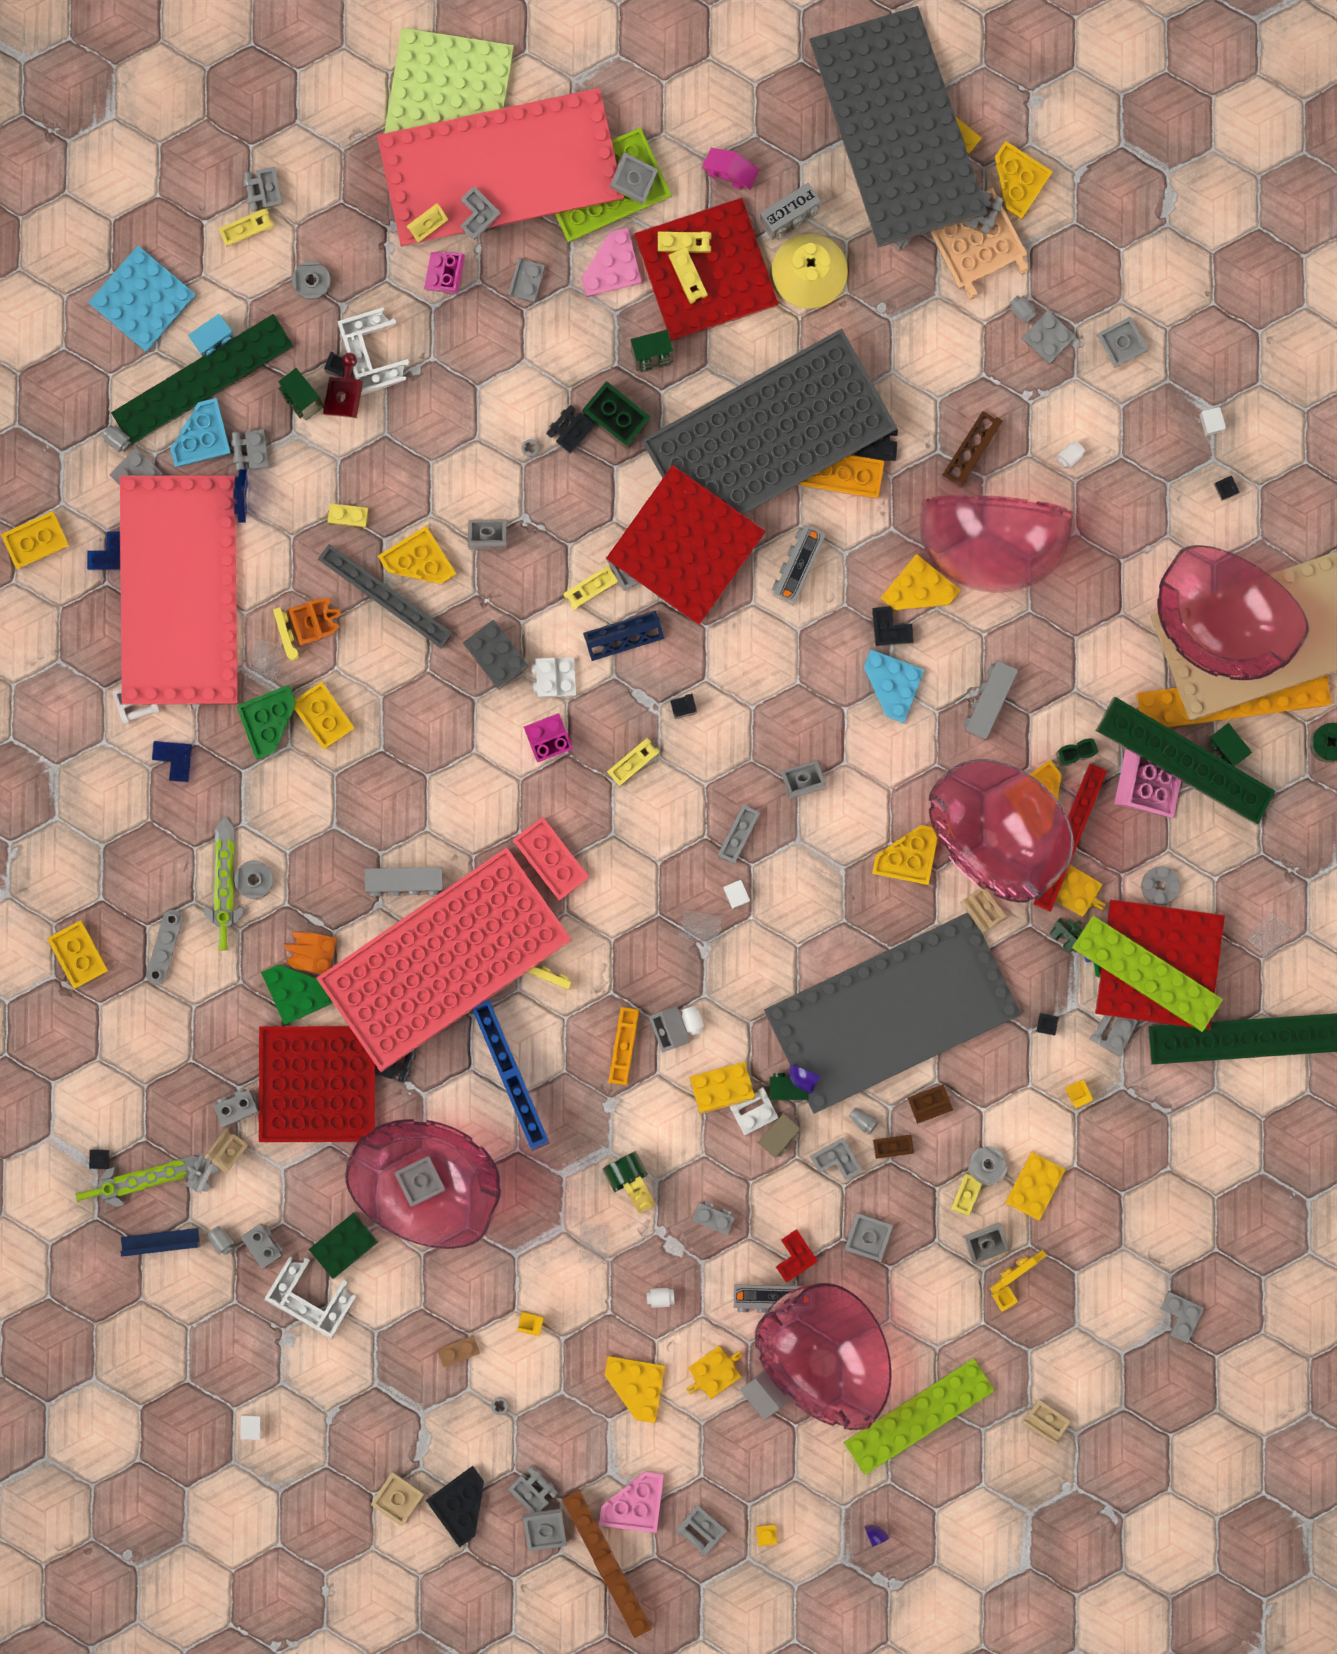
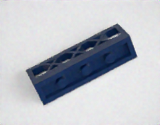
M656 610L583 633L591 661L665 639ZM658 628L659 634L647 635L650 630ZM632 635L640 636L637 641L632 642L629 640ZM619 640L622 642L618 647L611 646L613 641ZM597 646L604 647L601 652L593 654L592 648Z
M193 1228L121 1237V1257L200 1247L199 1229Z

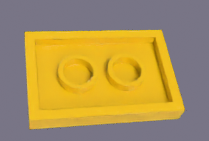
M54 511L1 534L17 570L69 547Z
M322 681L295 699L297 702L294 708L323 750L355 729Z
M82 920L47 938L73 989L108 972Z
M745 1061L689 1077L699 1114L755 1099Z
M1030 1152L1005 1204L1040 1221L1066 1169Z

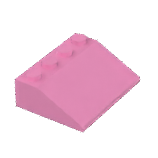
M1126 749L1114 805L1173 818L1181 781Z

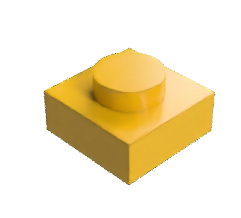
M1008 1285L991 1295L1001 1312L1018 1303Z
M775 1524L756 1526L758 1546L777 1544Z

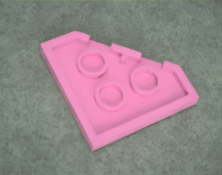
M628 228L609 232L582 276L586 297L642 284Z
M643 1472L601 1505L599 1526L657 1533L664 1474Z

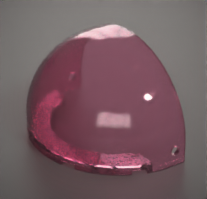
M967 495L932 497V499L926 498L921 503L920 535L923 547L932 563L954 582L983 592H1012L1036 584L1058 566L1070 542L1073 512L1067 511V508L1040 501H1037V503L1027 502L1028 499L984 495H978V498L967 497Z
M1205 545L1184 547L1178 552L1160 581L1157 608L1160 623L1168 640L1171 639L1177 648L1176 651L1188 662L1216 677L1220 675L1229 677L1230 680H1254L1269 676L1276 670L1289 664L1308 636L1309 624L1307 617L1290 592L1258 566L1228 551Z
M988 759L969 760L954 766L935 783L929 794V801H931V807L929 808L930 821L941 846H946L950 852L949 858L971 881L984 890L988 888L995 892L994 896L1017 903L1029 902L1032 899L1037 900L1057 882L1071 861L1074 845L1073 833L1064 809L1042 783L1015 766Z
M414 1119L391 1121L374 1128L367 1136L364 1135L359 1139L349 1156L346 1167L345 1181L347 1189L357 1206L372 1221L400 1238L432 1248L456 1249L478 1242L487 1233L501 1197L500 1175L489 1153L482 1146L479 1147L472 1141L473 1138L452 1126L431 1120L416 1122ZM429 1155L445 1187V1191L410 1207L394 1171Z
M831 1283L812 1284L795 1289L781 1297L766 1311L758 1322L755 1330V1346L761 1354L759 1360L770 1379L785 1396L787 1394L797 1402L795 1404L797 1407L828 1425H842L846 1430H862L871 1427L887 1403L891 1388L892 1369L889 1349L883 1331L873 1313L860 1298L839 1285Z

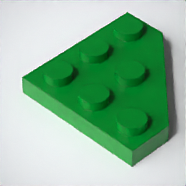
M290 685L236 706L257 760L275 753L297 703Z
M279 964L261 972L284 1025L333 1004L316 978Z

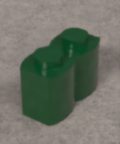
M1088 738L1081 740L1076 745L1070 744L1061 747L1056 752V756L1060 766H1069L1078 760L1092 758L1098 753L1095 740Z

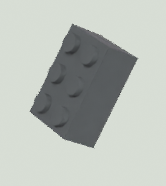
M494 619L463 642L466 649L498 690L529 668L526 661Z

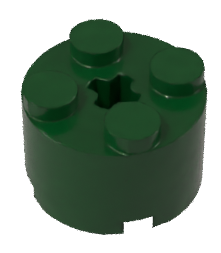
M1326 723L1312 733L1310 750L1317 760L1326 763L1337 761V723ZM1332 739L1334 742L1333 746H1327L1328 740Z
M636 1151L602 1168L614 1193L623 1189V1184H630L636 1181V1177L641 1176V1178H644L648 1175Z

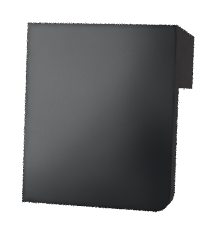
M330 352L324 367L325 373L343 378L345 366L342 363V357L335 355L334 352Z
M693 693L670 701L674 719L697 714Z

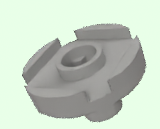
M316 261L302 263L292 276V284L295 291L300 297L308 300H316L325 296L331 283L328 270ZM309 276L317 279L314 285L306 283V280L310 278Z
M256 860L247 861L235 873V886L239 893L246 898L259 899L266 896L271 890L273 874L264 863ZM253 874H256V878H259V882H256V885H252V882L249 881Z
M1164 866L1155 867L1147 871L1141 883V891L1145 899L1157 905H1165L1172 902L1180 890L1178 876L1174 871ZM1157 881L1165 883L1164 891L1155 888L1157 887Z
M994 1147L978 1148L970 1156L968 1172L979 1183L992 1186L998 1183L1007 1172L1005 1157L1001 1151ZM990 1162L992 1169H986L984 1163Z

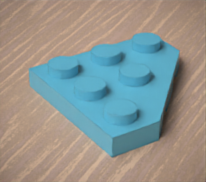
M217 398L198 402L190 418L186 421L178 438L170 448L175 468L231 454Z
M870 650L864 670L887 718L904 724L924 669Z

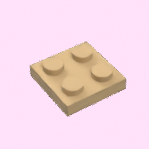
M392 1472L370 1505L403 1526L424 1493Z

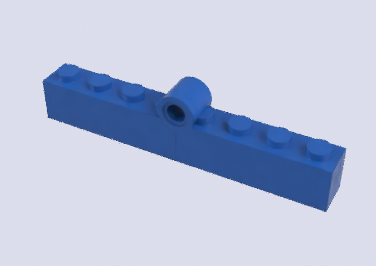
M487 1000L472 1010L532 1151L549 1145L550 1142L490 1001Z

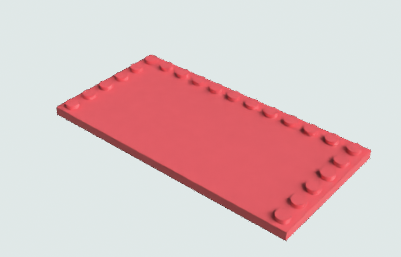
M600 88L377 135L401 247L466 233L460 226L473 213L460 199L473 186L501 212V215L487 228L624 199L623 194L609 188L617 164ZM437 203L448 218V221L420 242H417L407 228V225Z
M120 476L122 705L237 704L235 476Z
M506 847L316 979L380 1072H382L570 943L572 939Z

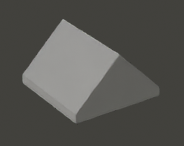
M468 520V549H507V520Z
M817 760L781 771L789 800L824 790L827 787Z
M999 1222L962 1236L973 1264L1009 1251L1002 1225Z
M770 1365L740 1389L764 1420L779 1410L794 1396Z

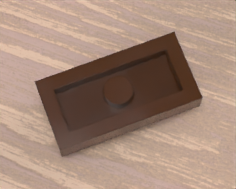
M912 1135L873 1140L875 1159L914 1154Z

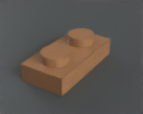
M473 1335L437 1349L443 1367L480 1354Z

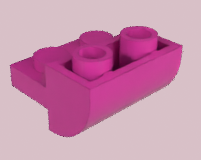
M431 252L424 289L427 291L444 292L450 295L458 294L465 255L454 252Z
M559 713L523 727L537 763L573 749Z

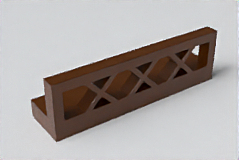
M982 411L942 476L962 487L1003 420L998 417L993 418ZM984 417L991 421L992 425L989 429L981 431L980 422ZM980 434V444L971 446L970 437ZM969 450L971 458L969 461L961 462L960 453ZM959 466L961 474L957 479L948 474L952 467Z

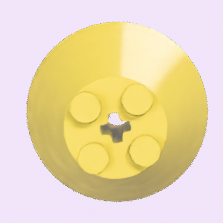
M813 233L797 235L787 240L778 249L772 264L773 283L778 293L788 303L804 309L820 308L834 301L844 289L848 275L846 258L839 246L829 238Z

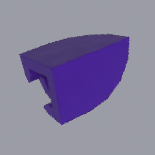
M790 1065L789 1076L794 1086L812 1094L820 1075Z
M874 1525L864 1526L872 1547L889 1539V1536L882 1528Z

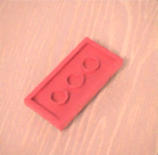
M541 817L513 839V842L559 901L590 878L544 817Z

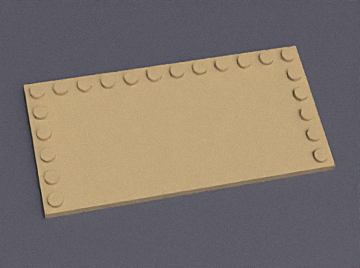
M1337 551L1151 614V620L1190 722L1337 672Z

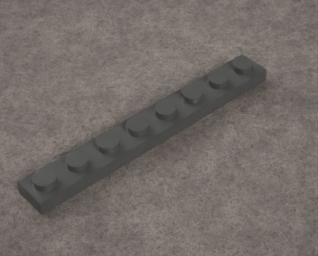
M330 544L319 556L318 560L440 649L443 648L452 636V632Z

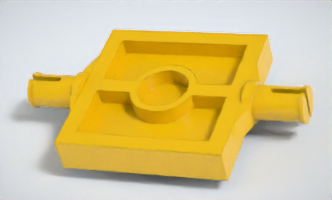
M1069 865L1056 901L1082 917L1092 905L1101 911L1104 908L1099 906L1098 903L1104 907L1106 906L1105 903L1096 899L1098 891L1103 884Z
M1041 1250L1034 1256H1029L1028 1258L1023 1256L1015 1262L1017 1266L1012 1269L1008 1267L1000 1273L1001 1277L998 1279V1282L989 1288L991 1292L995 1294L1002 1288H1005V1286L1047 1257L1046 1253Z
M717 1346L688 1367L695 1383L686 1388V1390L690 1391L688 1393L691 1395L698 1389H701L710 1400L741 1378L734 1363L744 1356L742 1354L739 1355L741 1352L738 1350L729 1357L720 1346Z

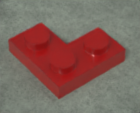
M797 1229L781 1239L791 1256L778 1264L776 1269L787 1283L817 1263L818 1260Z

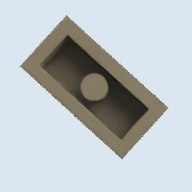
M782 1114L757 1143L774 1158L777 1155L781 1157L788 1148L785 1146L789 1141L794 1142L800 1136L798 1132L800 1128L786 1115Z

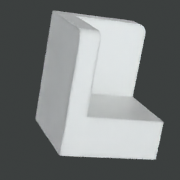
M1220 407L1200 413L1205 437L1226 430Z
M741 880L723 887L732 909L750 902Z
M241 1416L240 1439L260 1440L262 1438L260 1416Z

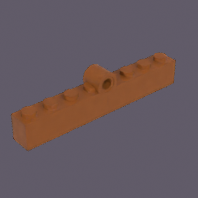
M580 1489L562 1497L568 1513L634 1639L648 1632L652 1627Z

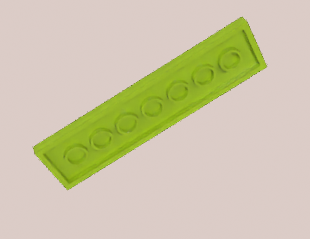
M1095 916L1091 917L1072 949L1201 1032H1203L1223 1001L1222 998Z
M972 1358L844 1441V1444L863 1474L866 1475L993 1393L994 1389L974 1358Z

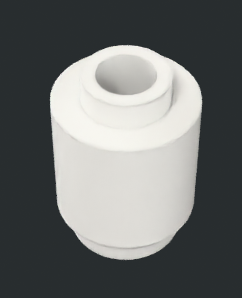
M1077 441L1069 443L1057 455L1058 464L1064 469H1071L1083 457L1085 449Z
M695 1006L681 1010V1019L686 1032H690L691 1036L701 1033V1028L704 1027L699 1010H696Z
M652 1288L650 1293H646L647 1304H651V1308L674 1305L673 1289Z

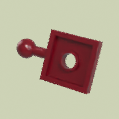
M349 352L342 357V363L345 366L343 378L329 377L323 409L324 415L357 419L363 381L350 379L352 367L357 364V357ZM345 393V399L341 402V396Z

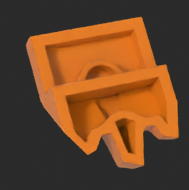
M319 598L287 610L299 646L330 636L339 628V625L333 623L332 619L340 616L341 609L328 608L331 598Z
M293 931L292 937L296 941L294 943H283L284 950L293 953L292 957L287 959L292 968L323 974L331 968L337 938L306 931Z

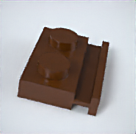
M944 1084L907 1098L917 1124L953 1111Z

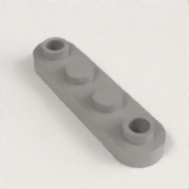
M169 910L163 916L146 973L147 980L154 985H160L166 979L182 925V916L175 910ZM171 916L176 918L174 923L169 922ZM155 971L159 973L157 979H154L152 976Z

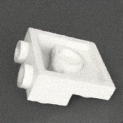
M574 657L535 659L536 663H532V674L536 675L537 682H533L534 694H538V698L576 696Z

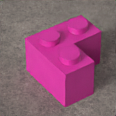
M712 147L702 166V169L708 172L707 175L713 179L720 177L727 182H731L732 187L738 190L743 188L751 190L760 170L736 152Z

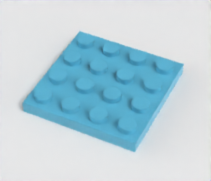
M137 246L88 303L147 353L194 299L196 294L141 247Z

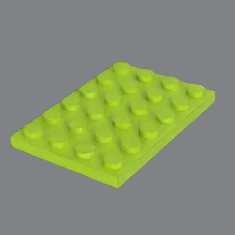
M641 127L611 141L617 166L622 154L627 153L658 169L645 202L640 204L623 195V200L555 214L568 243L672 197Z

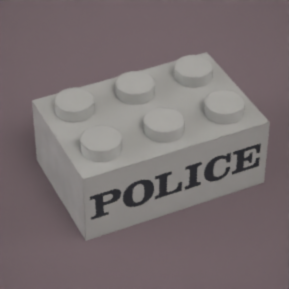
M806 183L762 211L759 221L771 240L775 237L779 239L787 233L786 230L789 228L795 229L800 226L805 218L811 219L819 213L821 201L810 184Z

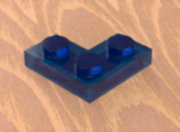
M239 469V476L235 477L233 499L237 500V503L234 504V515H238V523H246L247 469Z
M106 531V550L87 551L88 571L120 570V531Z
M153 741L152 760L171 762L169 781L189 783L192 744Z

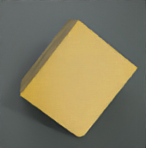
M1084 1079L1065 1087L1074 1109L1093 1101Z
M522 1312L517 1331L540 1336L544 1317Z

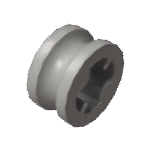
M529 439L523 442L521 449L525 456L533 457L538 453L539 447L536 441ZM526 444L535 445L536 449H533V453L525 451V448H527Z
M497 1397L492 1401L491 1409L495 1414L502 1415L508 1410V1402L503 1397ZM496 1401H498V1403L500 1401L504 1402L503 1407L505 1409L503 1411H501V1409L500 1411H497L495 1409Z

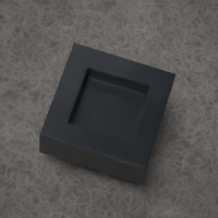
M1232 475L1214 483L1221 501L1240 493Z
M1039 1013L1036 1032L1055 1036L1059 1017Z
M90 1149L89 1169H109L110 1150Z

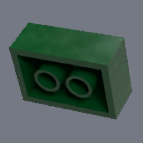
M668 329L630 339L631 353L636 371L641 370V373L652 370V367L659 366V368L669 366L670 362H673V348Z
M297 368L278 381L280 385L278 389L282 394L281 396L288 404H291L293 411L300 419L303 417L307 421L324 408L319 395Z
M607 381L582 409L584 416L626 450L651 421V417Z
M353 1212L308 1250L329 1276L335 1279L379 1243V1241L359 1216Z

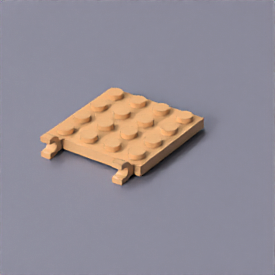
M991 188L986 192L992 194L989 201L994 203L997 195L994 189ZM1003 206L1000 213H997L994 227L990 229L988 234L981 232L984 225L978 223L976 230L959 223L930 232L959 289L965 288L969 299L977 297V291L972 284L973 282L1013 262L1016 263L1020 275L1028 271V266L1023 259L1027 256V253ZM986 208L987 215L982 217L987 218L990 213V209Z

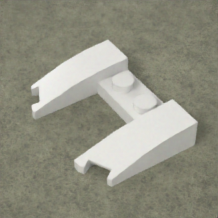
M384 308L338 321L347 353H353L357 357V364L352 367L355 379L363 381L361 396L406 380V377L403 376L404 366L409 364L408 359L372 369L362 337L397 324L394 318L389 321L382 314L385 310Z
M289 1257L264 1301L312 1327L327 1338L332 1339L356 1297L355 1294L353 1296L349 1295L345 1289L348 1283L343 1279L326 1310L322 1311L292 1293L310 1260L304 1258V1263L291 1262L292 1257Z

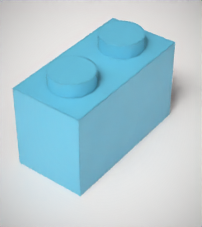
M217 314L188 336L202 356H209L217 350L216 347L232 340L231 337L234 334L221 315Z

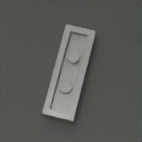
M744 804L742 805L717 855L718 857L735 864L760 812Z

